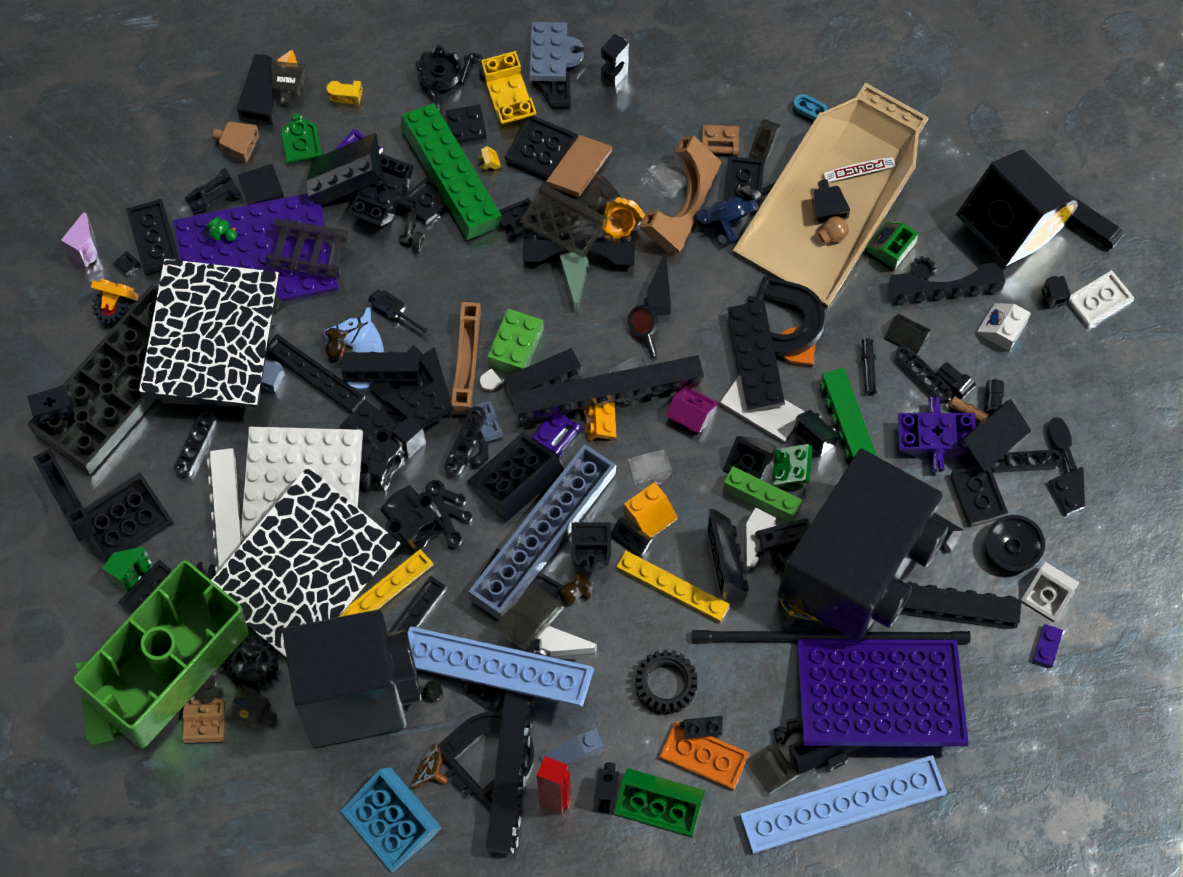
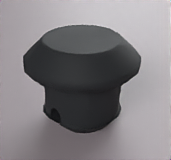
M780 726L774 729L776 733L775 741L779 742L781 739L782 744L786 743L787 737L791 735L790 730Z

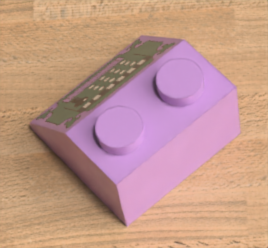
M83 212L61 241L69 258L87 268L90 263L95 261L98 252L93 227L87 214Z

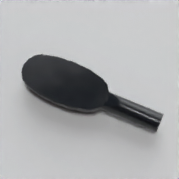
M1054 417L1049 422L1053 442L1058 450L1063 451L1070 472L1076 471L1077 466L1070 450L1072 445L1070 431L1064 420Z

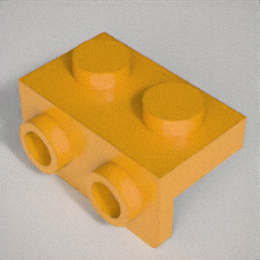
M609 402L603 406L592 405L584 409L587 440L591 441L596 437L609 440L616 438L614 402Z

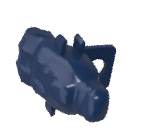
M740 197L730 198L728 201L723 200L714 203L711 208H700L696 217L702 224L721 221L729 240L735 242L738 239L730 223L756 211L758 204L755 200L743 201Z

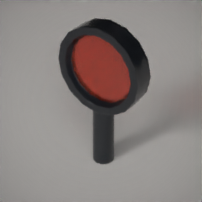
M639 305L630 311L628 327L635 336L645 338L650 357L657 356V352L651 335L658 327V315L651 306Z

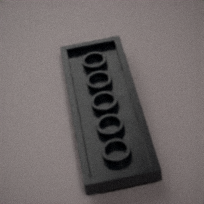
M764 299L727 308L748 413L786 405Z

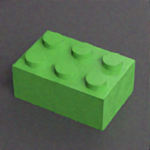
M507 309L489 352L488 366L511 374L528 367L543 332V320Z

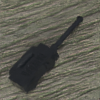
M378 289L370 295L368 301L372 303V306L386 312L389 318L402 317L423 331V333L427 332V328L422 327L404 315V302L389 292Z

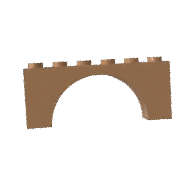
M694 135L681 138L674 152L683 163L688 181L687 197L683 207L673 217L666 216L660 211L646 212L639 227L667 253L680 252L684 247V242L697 218V212L704 203L707 192L711 188L712 181L722 162Z

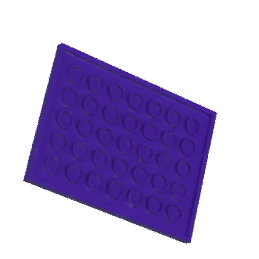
M308 193L173 220L180 261L279 272L276 294L283 302L339 291L321 204L318 205L308 197ZM216 216L219 219H225L228 221L230 229L236 228L237 238L234 241H227L224 234H222L220 240L216 241L210 238L209 229L206 225Z
M798 639L804 746L968 747L969 741L957 640L862 639L861 641H855L853 639Z

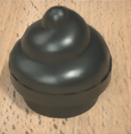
M429 681L423 688L421 695L424 698L436 701L439 697L443 696V690L438 681Z

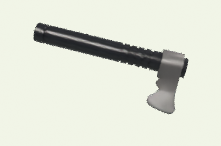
M776 182L760 190H750V186L741 187L740 190L748 195L749 200L757 201L762 196L768 194Z

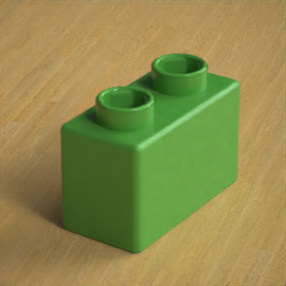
M184 560L175 567L75 674L74 683L86 702L136 746L145 748L247 637L249 631L242 607L190 562Z

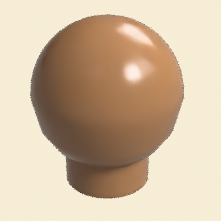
M831 217L824 223L823 229L818 231V235L824 244L830 241H842L848 234V224L841 217Z

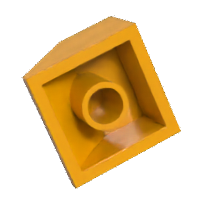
M655 482L624 503V513L635 527L651 538L678 519L667 496Z

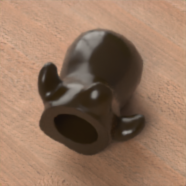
M330 327L325 331L326 336L329 338L325 353L331 359H340L343 356L345 347L344 338L347 337L348 333L344 330Z
M575 574V581L569 582L560 588L559 596L564 603L573 604L582 595L586 599L591 598L590 591L592 590V585L584 575Z

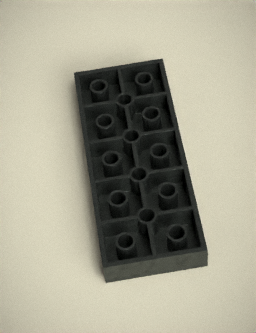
M153 284L62 384L66 386L70 394L75 413H71L64 418L51 419L48 423L37 424L34 418H32L27 424L33 434L89 474L97 468L156 400L143 399L139 392L159 290Z

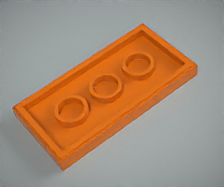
M675 721L659 759L734 791L750 753L712 736L684 739V730H681L680 723Z

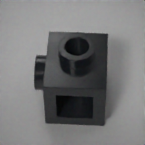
M1064 276L1049 277L1042 287V295L1047 299L1049 307L1067 304L1071 297Z

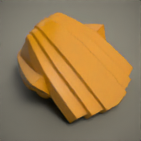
M617 197L612 204L607 201L602 219V227L607 234L614 238L628 236L641 224L640 221L643 220L645 214L635 202Z

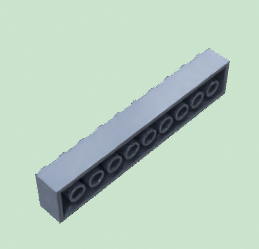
M584 444L468 591L469 600L502 621L571 532V522H579L616 474V464Z

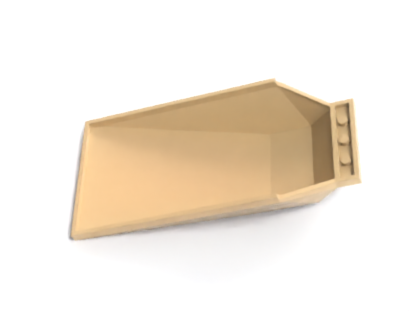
M866 82L856 98L822 113L820 112L733 249V252L781 280L808 287L816 293L822 304L829 307L916 168L919 134L929 117ZM893 157L896 167L829 182L830 187L836 185L840 187L850 208L849 218L844 219L848 224L846 238L839 242L830 241L824 244L818 235V231L823 229L824 223L814 224L812 201L813 191L819 189L818 181L825 179L824 173L856 163Z

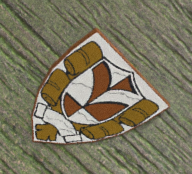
M435 742L421 760L411 788L417 787L431 779H435L443 785L446 784L448 778L439 773L442 758L440 748Z

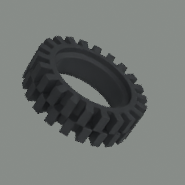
M663 650L662 653L655 651L654 655L649 654L647 659H643L641 665L638 666L635 678L636 693L640 697L639 700L642 703L644 702L645 707L648 709L649 707L652 708V711L655 713L661 711V714H665V712L674 714L676 710L678 712L682 711L683 707L686 708L689 702H692L696 694L698 681L694 665H691V661L688 658L685 659L683 654L680 653L678 655L674 650H672V653H669L668 650ZM663 665L677 668L685 679L683 691L678 696L670 699H663L654 695L648 686V677L655 668Z

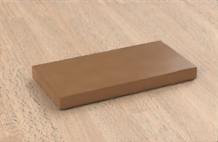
M579 135L546 181V185L580 197L612 152V146Z

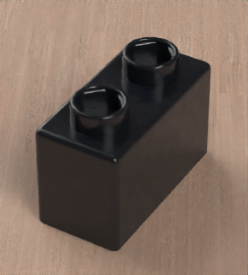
M860 448L789 557L777 597L855 641H861L873 621L887 628L891 627L912 590L909 584L900 580L901 575L911 560L923 567H927L948 531V526L934 519L943 497L942 492Z
M372 610L282 629L294 704L314 748L406 728L407 720L404 705L422 701L407 630L388 633L383 613L380 610Z

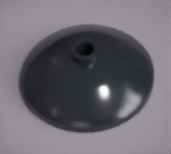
M1007 515L996 520L989 528L986 536V548L991 559L1000 567L1010 571H1024L1035 566L1042 558L1045 550V538L1039 526L1031 519L1021 515ZM1014 545L1016 550H1012L1010 546Z

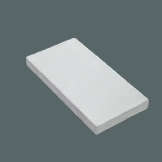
M740 375L720 402L721 406L784 444L794 430L796 416L805 412L785 400L786 405L748 413Z

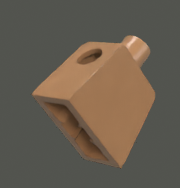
M228 122L224 131L214 129L212 138L219 141V146L223 153L247 163L259 132L257 125Z

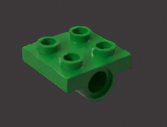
M805 444L776 449L772 485L775 487L785 486L789 489H801L804 487V483H810L812 446Z

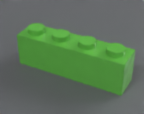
M732 467L724 481L723 491L786 522H793L801 509L802 499L735 467Z
M88 661L81 662V663H76L77 672H78ZM80 692L87 741L93 745L115 740L114 733H117V728L94 710Z

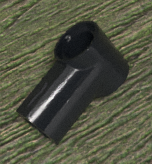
M948 362L944 363L936 372L959 399H963L976 386L974 380L969 375H962Z

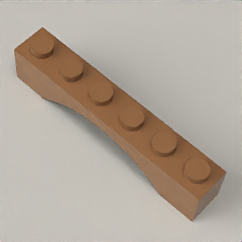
M462 302L458 358L452 393L453 415H467L473 405L481 323V303Z

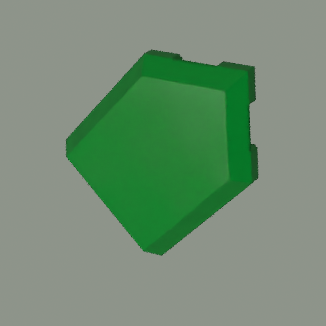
M295 113L288 125L284 126L281 130L286 164L290 165L309 162L322 155L317 125Z

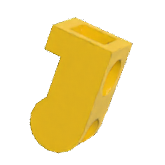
M332 81L327 85V93L331 101L360 105L363 90L361 81H353V85Z

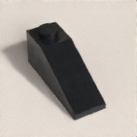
M667 256L662 257L647 290V298H643L644 305L651 306L657 315H670L671 313Z

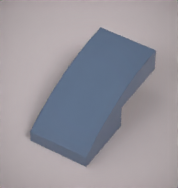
M491 401L474 405L482 407L487 416L481 429L484 441L488 442L503 437ZM480 411L477 414L474 413L476 419L482 417Z

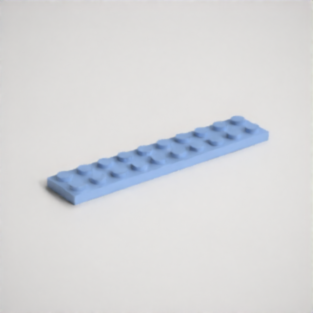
M411 626L408 631L411 651L417 670L583 707L594 671L592 666Z
M932 755L741 813L740 818L752 854L942 797L947 792Z

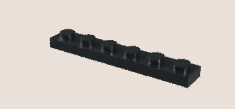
M276 334L268 343L267 351L351 412L365 399L363 394L346 382H343L342 379L280 335Z

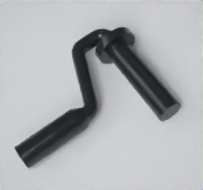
M471 53L464 56L465 63L458 81L459 84H465L471 64H474L476 61L475 58L479 59V75L485 80L481 60H483L482 55Z

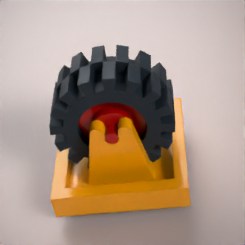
M100 279L99 282L93 280L91 288L101 292V294L96 295L97 299H93L95 304L92 305V309H94L93 314L101 322L117 324L126 311H129L127 308L129 303L126 302L127 298L135 301L138 300L139 294L133 292L134 288L117 283L116 287V283Z

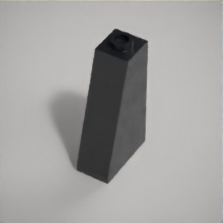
M254 54L237 105L239 118L274 125V64L272 57L265 54Z

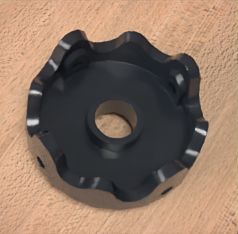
M441 45L435 46L431 52H423L420 60L416 61L417 77L429 89L445 90L451 88L461 77V61L458 59V56L455 52L447 53ZM443 70L442 73H436L435 71Z

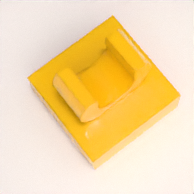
M488 146L481 149L483 155H480L478 160L485 162L480 168L487 170L491 167L497 170L501 167L495 150Z

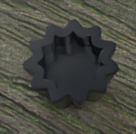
M921 256L919 259L914 258V262L910 263L911 274L925 280L932 278L937 268L934 267L935 262L930 261L929 257L924 258Z

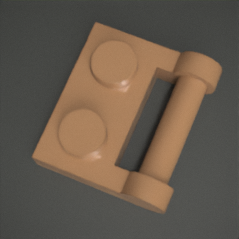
M703 125L702 144L712 153L738 156L739 126ZM708 144L733 145V147L708 146Z

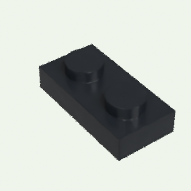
M623 517L618 519L611 531L613 537L640 556L645 554L653 540Z

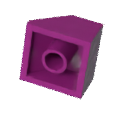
M685 386L673 397L666 416L675 423L687 426L690 431L700 433L706 427L719 402Z

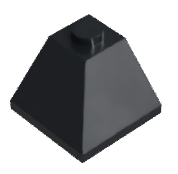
M737 436L723 470L730 472L732 467H735L761 480L777 446L761 438Z

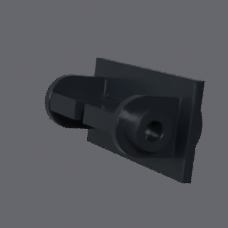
M723 716L684 719L683 722H680V729L684 730V739L722 735Z

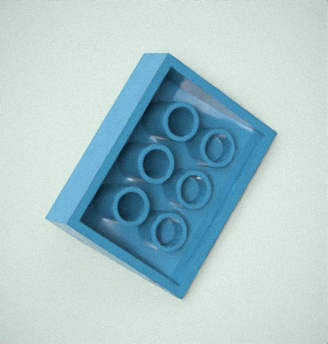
M391 767L379 769L341 810L342 814L391 872H394L442 829Z

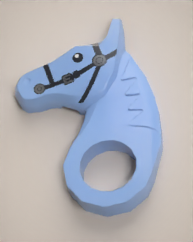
M370 307L366 308L362 317L349 318L331 327L348 333L347 337L344 338L345 345L353 348L352 352H384L380 335L371 322ZM324 331V333H323V340H324L325 343L327 344L328 341H329V338H328V336H326L325 331ZM374 382L346 383L359 392H367L371 390L369 385Z

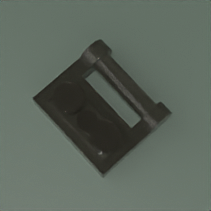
M776 741L746 760L769 795L799 776L797 770L791 767L779 750L780 746ZM772 753L787 775L782 776L768 754Z

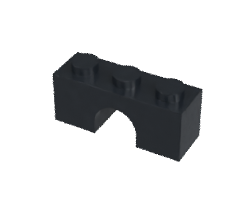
M614 34L601 48V58L606 61L601 67V78L616 86L628 73L629 43L625 38Z

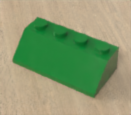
M627 768L622 779L614 814L693 837L705 790Z

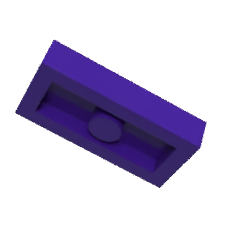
M1047 624L1043 625L1032 662L1052 668L1062 637V629Z

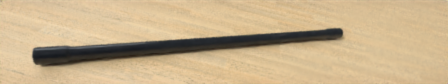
M692 630V642L852 639L841 632ZM970 631L867 632L863 639L957 640V643H970L971 634Z

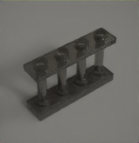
M276 218L274 227L276 234H279L274 256L266 255L265 259L268 266L273 269H288L291 272H306L313 276L316 274L323 275L330 279L340 278V269L336 266L340 247L342 245L349 246L350 236L348 230ZM288 236L297 237L292 259L281 257L286 237ZM306 239L315 240L310 262L299 260L304 240ZM324 242L333 243L328 265L318 263Z

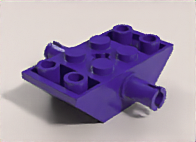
M930 397L928 399L929 413H898L899 450L915 457H932V471L937 472L938 469V472H943L945 470L943 457H957L967 453L960 440L976 427L975 413H941L940 398L936 397V401H934V397Z

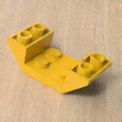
M516 51L481 60L486 85L496 116L501 124L536 115L532 98L528 96L521 75V65Z

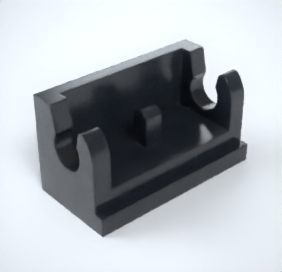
M466 681L463 686V694L490 712H498L504 703V689Z

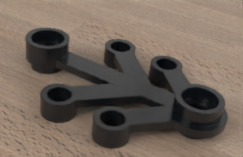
M432 480L426 485V492L432 495L442 510L441 517L448 533L446 536L447 544L452 548H457L462 544V536L458 531H455L449 514L460 518L465 524H469L472 521V514L470 511H463L448 505L443 500V497L453 500L456 506L462 507L466 504V498L463 494H456L446 490L441 481ZM433 488H438L439 491H438V492H433L432 489H433ZM463 498L464 500L463 502L459 503L457 502V499ZM465 515L470 516L467 520L463 519ZM456 538L458 542L452 543L451 540Z

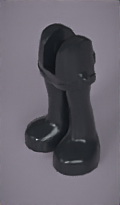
M223 168L210 182L191 191L185 197V201L191 204V211L197 213L208 209L211 204L223 196L230 194L236 199L242 195L227 169ZM224 184L223 186H221L220 188H218L217 190H215L214 192H212L211 194H209V195L206 196V194H207L208 192H210L211 190L215 189L216 187H218V186Z

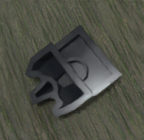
M571 522V557L576 565L586 560L587 569L594 572L598 560L602 561L603 565L608 566L611 557V522Z

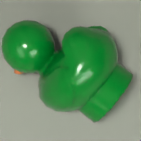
M216 216L206 225L209 229L210 238L216 241L220 240L222 234H224L227 241H234L237 238L236 228L230 229L229 223L225 219H219Z

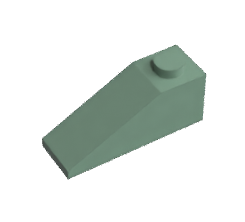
M582 250L560 255V265L575 312L579 310L586 279V267H589L587 256L583 257Z

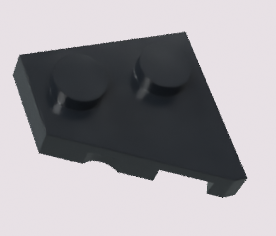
M566 72V81H537L552 107H571L570 72Z
M1083 467L1049 480L1048 484L1066 516L1084 509Z

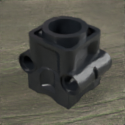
M360 427L358 430L363 431L359 487L363 490H369L375 486L385 491L390 484L392 473L404 461L403 455L400 452L402 450L401 445L392 441L389 430L385 428H379L372 433Z
M407 485L392 494L381 508V512L388 520L386 524L387 532L401 543V547L410 545L415 552L425 548L427 542L432 537L440 535L447 529L440 520L442 510L432 495L427 492L418 494L411 485Z

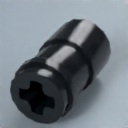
M998 379L986 381L984 410L989 415L1003 404L1005 383Z

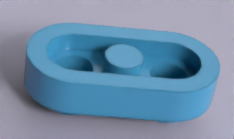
M806 94L797 95L794 99V109L814 121L818 116L815 113H822L828 110L825 104Z

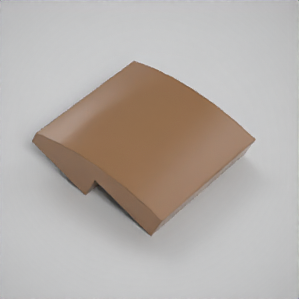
M225 699L188 700L183 709V743L224 742Z

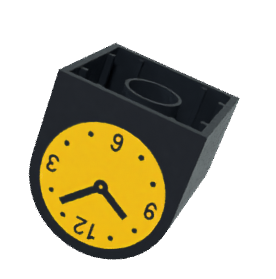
M1019 150L989 165L955 215L1007 266L1035 252L1053 238L1071 218L1078 202L1025 150Z

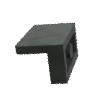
M897 313L886 332L885 338L901 346H908L915 353H919L931 330Z

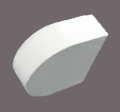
M492 369L484 373L480 378L481 388L487 392L495 391L503 385V382Z

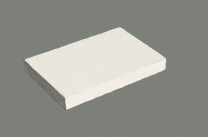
M1111 270L1071 294L1068 303L1086 326L1090 328L1131 303L1134 297Z

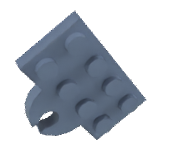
M532 22L530 81H566V68L573 67L583 60L584 45L579 39L567 36V23Z

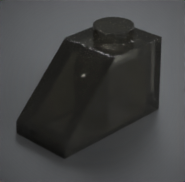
M766 119L761 121L748 157L762 159L766 163L776 142L781 125Z

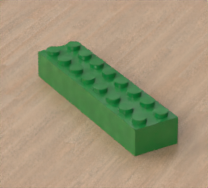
M432 103L402 114L401 130L429 177L437 186L439 194L444 202L447 203L449 211L466 239L468 240L499 228L502 218L500 211L436 105Z

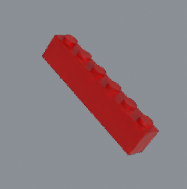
M544 756L537 773L539 806L563 814L564 809L568 810L572 800V793H570L571 773L567 764Z

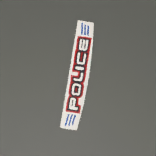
M893 157L876 159L841 167L824 173V176L828 182L896 167Z

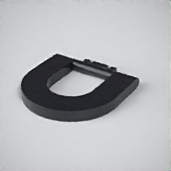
M763 276L756 297L748 296V302L746 303L770 299L795 305L805 314L804 322L797 331L790 334L771 332L775 355L793 356L808 350L819 340L825 327V311L820 298L806 286Z
M484 712L472 716L438 744L441 758L450 768L445 773L446 776L450 778L455 774L451 781L461 792L468 788L463 794L468 798L473 793L489 812L491 810L494 779L482 789L456 759L480 738L487 735L500 736L501 712ZM531 736L530 746L526 748L525 754L528 756L527 768H524L523 771L526 779L531 773L534 764V745Z

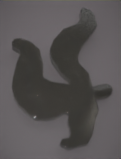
M217 671L187 701L189 704H192V700L196 697L201 704H209L216 699L219 693H223L222 688H214Z

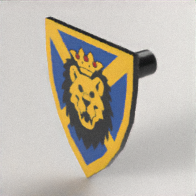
M778 597L781 605L780 610L787 617L782 625L784 630L789 631L796 618L818 622L813 616Z

